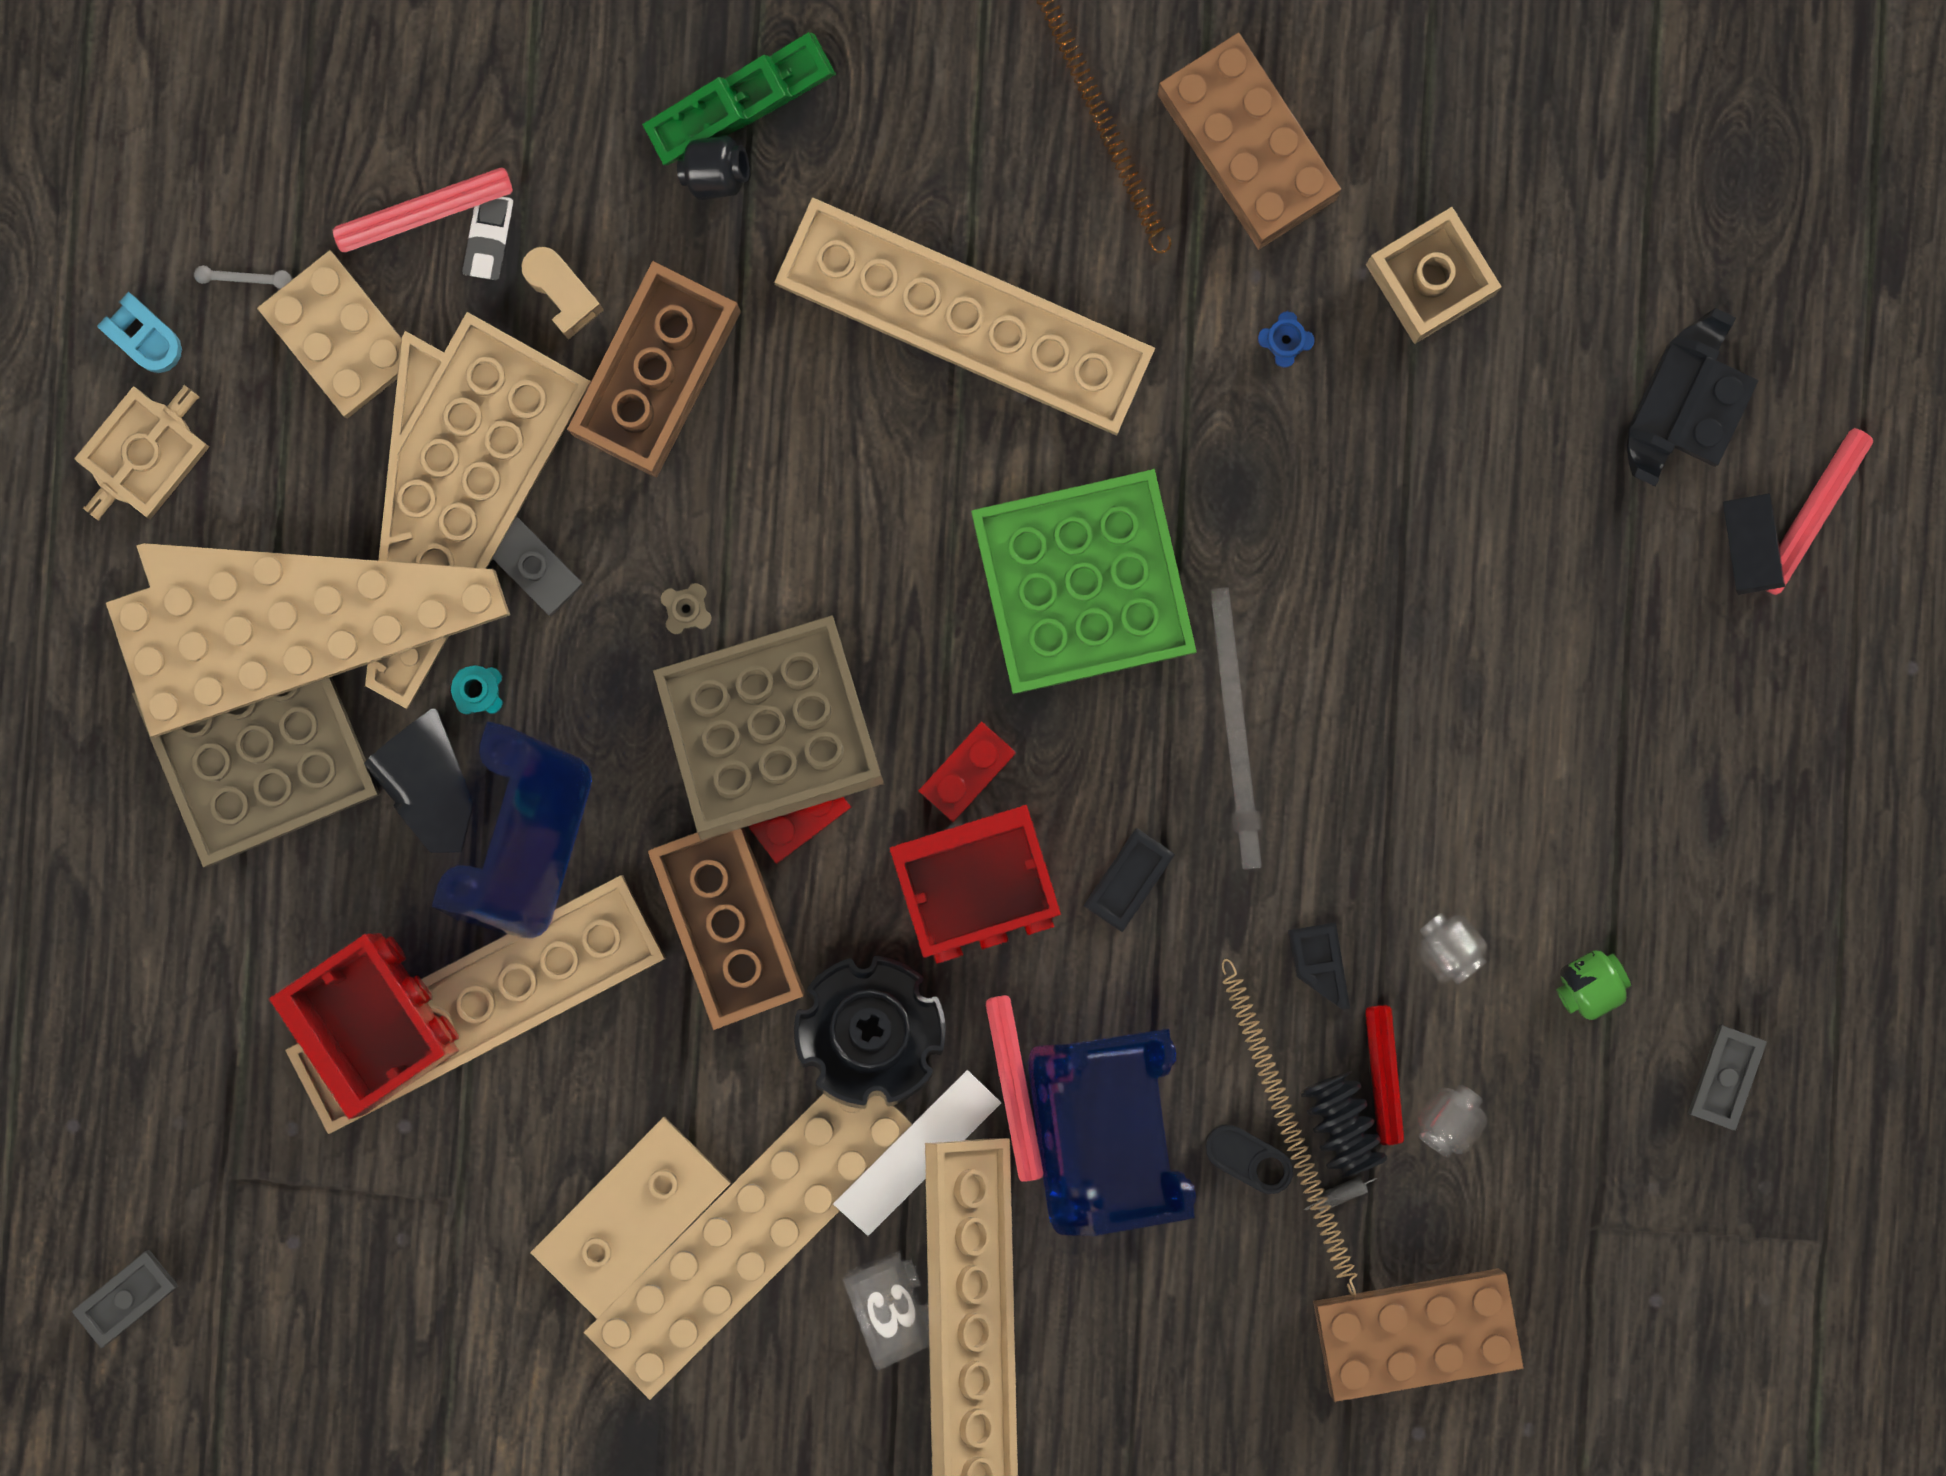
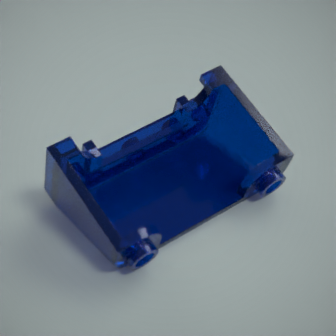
M487 721L480 743L479 754L482 763L490 771L510 778L483 870L463 865L450 868L443 874L438 884L432 907L458 921L520 938L532 939L541 936L548 929L552 921L591 789L592 775L589 767L580 758L511 727Z
M1169 1029L1062 1042L1032 1048L1029 1055V1075L1040 1157L1044 1172L1046 1202L1050 1222L1058 1234L1098 1236L1195 1218L1193 1205L1196 1195L1194 1186L1181 1172L1170 1171L1158 1078L1167 1076L1176 1061V1049L1170 1038Z

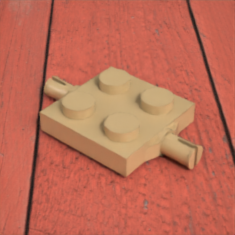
M183 385L169 405L165 406L164 404L152 401L133 386L74 458L93 474L98 485L101 486L83 509L99 521L117 499L129 503L145 517L151 519L209 448L206 443L190 431L186 422L182 419L200 397L186 385Z

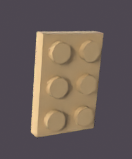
M331 250L257 308L346 419L397 380L402 338Z

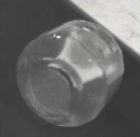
M1441 913L1419 930L1425 938L1419 943L1417 953L1441 982L1447 983L1454 980L1459 985L1487 963L1483 958L1487 951V944L1463 915H1454L1447 920Z
M1459 1085L1456 1091L1448 1087L1438 1088L1416 1119L1417 1125L1421 1130L1418 1137L1430 1148L1447 1158L1452 1153L1458 1155L1466 1154L1488 1122L1484 1111L1479 1108L1483 1099L1463 1085Z

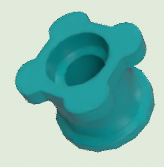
M469 666L458 671L451 685V693L457 709L466 715L485 710L490 714L500 711L503 705L498 691V685L502 681L501 673L495 668L485 669L480 666ZM479 681L482 684V693L478 697L472 698L469 694V687L474 682Z

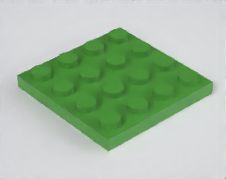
M1155 469L971 510L1013 695L1197 652Z

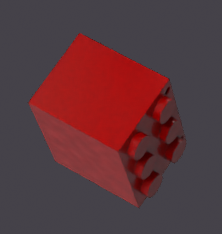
M1027 805L889 848L923 958L933 955L936 964L963 956L961 946L979 941L981 949L1008 942L1009 939L1006 932L1020 927H1025L1027 935L1055 927L1052 917L1061 915Z
M381 933L364 934L269 998L349 1120L367 1114L459 1052L454 1043L459 1039L456 1030L444 1015L439 1018L435 1015L427 1003L433 999L430 991L418 976L414 978L409 976L401 964L406 960V956L392 936L386 939Z

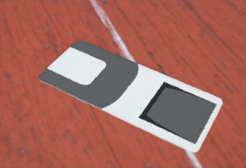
M500 197L474 207L462 270L464 275L491 280L499 279L513 206L511 198Z

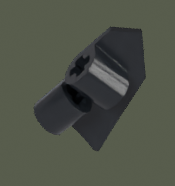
M430 709L379 748L364 764L395 802L393 806L430 853H458L463 850L474 802L438 710Z

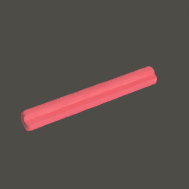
M498 168L335 226L333 228V236L340 251L346 253L506 196L513 191L512 183L507 171L504 168Z
M1854 428L1848 432L1779 544L1785 586L1872 446L1873 438L1864 431ZM1784 587L1766 591L1777 595L1783 591Z
M1007 995L992 997L986 1000V1009L1018 1177L1023 1182L1038 1180L1043 1177L1044 1172L1011 999Z

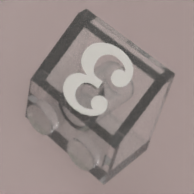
M898 1251L846 1271L843 1281L876 1370L890 1366L929 1346V1304L926 1303L920 1306L914 1288L920 1286L921 1282L912 1259L903 1261L901 1253Z

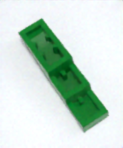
M808 32L771 56L762 55L730 76L716 78L642 125L663 165L667 166L684 157L685 148L690 141L727 136L796 99L836 74L815 34Z

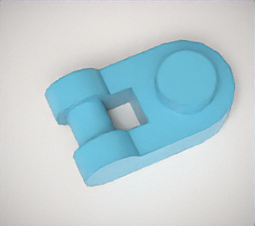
M130 292L119 301L122 306L111 318L106 316L97 325L104 334L134 361L150 372L162 373L169 371L176 366L181 358L182 347L177 335ZM137 318L144 325L131 338L125 330Z

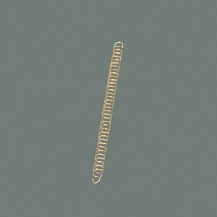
M1224 959L1222 963V970L1224 975H1226L1224 969L1225 961H1228L1232 965L1233 970L1235 972V974L1231 975L1223 981V984L1235 983L1229 988H1227L1225 992L1229 993L1239 991L1229 998L1230 1001L1243 999L1235 1005H1233L1232 1008L1240 1009L1247 1007L1242 1011L1238 1012L1235 1017L1249 1016L1241 1022H1239L1238 1025L1244 1026L1253 1024L1248 1028L1244 1029L1242 1031V1034L1257 1032L1245 1040V1042L1247 1043L1259 1041L1254 1045L1250 1046L1248 1050L1254 1051L1263 1049L1252 1056V1059L1267 1057L1258 1062L1257 1064H1255V1067L1257 1068L1269 1066L1264 1070L1260 1071L1258 1075L1264 1076L1273 1074L1264 1079L1261 1082V1084L1277 1082L1268 1087L1267 1089H1265L1264 1092L1269 1093L1279 1091L1274 1095L1270 1096L1268 1098V1101L1283 1099L1278 1103L1274 1104L1271 1107V1109L1287 1107L1282 1111L1278 1112L1277 1114H1275L1274 1117L1279 1118L1289 1116L1286 1119L1280 1121L1278 1123V1126L1293 1124L1290 1127L1284 1129L1281 1132V1134L1284 1135L1297 1132L1284 1140L1285 1143L1299 1141L1298 1143L1289 1147L1287 1151L1303 1149L1302 1151L1293 1155L1290 1159L1295 1160L1307 1157L1306 1159L1294 1165V1168L1310 1166L1304 1169L1303 1171L1299 1172L1297 1176L1301 1177L1314 1174L1300 1183L1301 1185L1316 1183L1313 1186L1304 1190L1303 1193H1312L1320 1191L1317 1194L1308 1198L1307 1202L1322 1200L1321 1202L1312 1206L1310 1210L1326 1208L1325 1210L1316 1214L1313 1218L1318 1219L1330 1216L1329 1218L1317 1224V1227L1333 1225L1330 1228L1321 1232L1320 1235L1324 1236L1337 1233L1323 1242V1244L1339 1242L1338 1244L1329 1248L1326 1252L1330 1253L1343 1250L1339 1254L1330 1258V1261L1348 1258L1334 1266L1333 1269L1336 1270L1345 1267H1350L1342 1273L1338 1274L1336 1277L1342 1278L1354 1275L1350 1278V1284L1353 1289V1293L1351 1291L1350 1285L1347 1284L1350 1294L1353 1297H1356V1291L1353 1286L1352 1279H1354L1357 1276V1273L1345 1274L1346 1272L1353 1269L1354 1265L1349 1264L1340 1266L1349 1261L1351 1257H1338L1345 1253L1348 1248L1343 1247L1334 1249L1337 1246L1341 1245L1344 1242V1239L1330 1241L1331 1239L1337 1237L1341 1233V1231L1337 1230L1327 1232L1336 1227L1338 1223L1331 1222L1323 1224L1328 1220L1332 1219L1335 1214L1321 1215L1331 1208L1330 1205L1317 1207L1320 1204L1327 1201L1328 1197H1320L1313 1199L1314 1197L1323 1193L1325 1189L1319 1188L1310 1190L1321 1183V1180L1306 1182L1318 1174V1172L1316 1171L1304 1173L1307 1170L1314 1167L1315 1164L1308 1163L1300 1165L1303 1162L1310 1159L1312 1155L1298 1156L1299 1154L1303 1153L1308 1149L1307 1146L1294 1148L1295 1146L1304 1142L1305 1138H1297L1290 1140L1291 1138L1300 1134L1302 1130L1298 1129L1286 1132L1287 1130L1296 1126L1298 1124V1121L1283 1123L1292 1118L1293 1116H1295V1113L1279 1115L1292 1107L1291 1104L1277 1106L1282 1102L1286 1101L1289 1098V1096L1273 1098L1278 1094L1282 1093L1283 1091H1285L1286 1088L1282 1087L1269 1090L1282 1082V1079L1267 1081L1270 1078L1276 1076L1279 1073V1071L1263 1073L1268 1069L1272 1068L1273 1066H1275L1276 1063L1272 1062L1259 1065L1272 1057V1054L1257 1056L1260 1053L1266 1051L1269 1048V1046L1253 1048L1258 1044L1262 1043L1263 1041H1265L1266 1038L1262 1037L1249 1040L1263 1031L1262 1029L1247 1031L1250 1028L1259 1024L1260 1021L1243 1023L1248 1019L1254 1017L1256 1013L1252 1012L1239 1015L1244 1011L1250 1009L1253 1006V1004H1247L1236 1007L1242 1002L1248 1000L1250 996L1233 998L1239 995L1240 993L1244 992L1247 988L1243 987L1230 990L1236 985L1242 983L1243 979L1226 982L1229 979L1236 976L1237 972L1233 963L1228 959Z

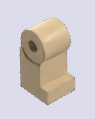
M538 247L529 251L524 257L522 274L533 289L547 294L561 312L552 321L568 340L604 311L596 298L555 251L546 247Z

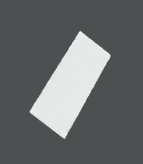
M966 1070L833 1205L869 1236L926 1179L925 1143L965 1140L1001 1102Z

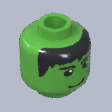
M1593 950L1561 969L1560 974L1563 986L1557 988L1556 991L1570 1014L1578 1010L1585 1019L1595 1020L1625 1003L1627 999L1626 989L1631 987V983L1623 966L1613 953L1606 956L1601 951Z

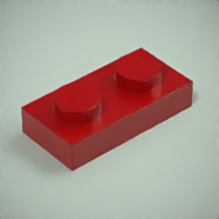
M981 721L918 791L954 823L1015 756L1016 752Z
M843 796L748 827L774 862L778 864L852 807Z

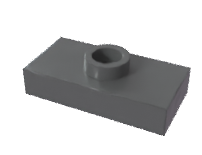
M518 517L514 519L492 559L552 617L584 584Z
M1718 1025L1687 1114L1736 1131L1767 1041L1723 1025Z
M147 1250L76 1307L72 1313L99 1347L103 1348L179 1286L153 1253Z

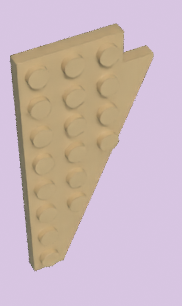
M469 312L465 314L445 352L405 331L401 339L378 561L487 569L583 399L591 381ZM448 637L368 664L365 686L408 709Z
M145 543L137 545V549L150 588L106 602L150 737H157L510 615L496 571L493 569Z

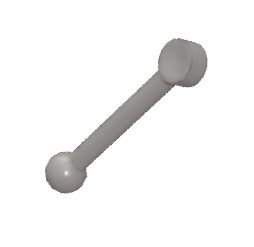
M203 265L197 267L194 272L195 280L201 284L208 283L210 280L274 284L280 290L292 280L290 274L283 270L276 272L274 275L211 271L208 266Z

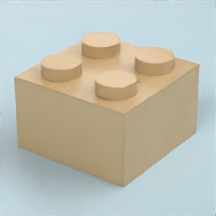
M1450 207L1372 254L1366 264L1414 344L1491 299L1501 289L1500 283L1453 207Z

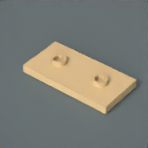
M664 1116L530 1253L598 1319L732 1182Z

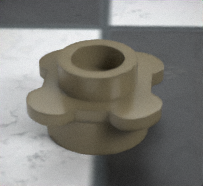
M694 583L685 590L676 591L669 588L662 593L661 603L666 606L668 620L666 621L668 631L673 634H681L684 629L694 627L705 629L710 625L712 616L706 611L704 599L707 591L702 585ZM687 604L691 607L689 613L682 612L683 605Z

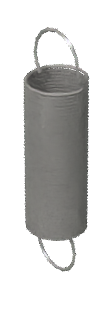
M1359 1176L1334 1186L1315 1197H1328L1327 1201L1317 1207L1330 1205L1333 1208L1367 1193L1366 1184L1377 1178L1363 1184ZM1315 1204L1306 1207L1304 1210L1310 1209Z

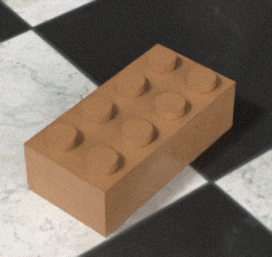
M1239 32L1160 82L1158 97L1258 250L1337 200L1342 189Z
M652 261L567 430L573 437L657 478L741 313L738 304Z
M744 827L704 840L700 839L698 833H694L648 850L713 1030L806 996Z
M1499 1268L1356 1293V1297L1345 1295L1313 1301L1329 1393L1335 1402L1524 1369L1507 1275Z

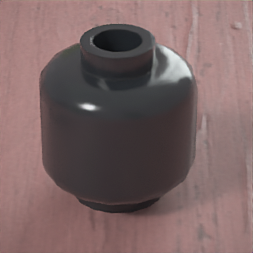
M730 136L692 140L685 148L684 157L679 158L677 161V174L681 185L688 186L691 194L699 200L734 196L739 193L743 183L749 180V159L745 148L742 145L738 146Z

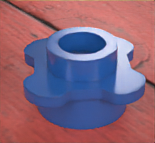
M1287 311L1279 315L1278 321L1270 329L1265 328L1260 331L1258 342L1261 347L1268 348L1273 353L1275 363L1279 367L1288 368L1293 365L1294 358L1299 353L1309 351L1313 347L1314 336L1311 332L1305 331L1303 326L1297 322V316L1294 313ZM1285 335L1291 339L1288 344L1282 342V337Z

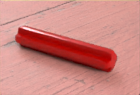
M1388 1005L1370 1006L1366 1009L1365 1013L1377 1134L1381 1139V1145H1398L1404 1141L1392 1009Z

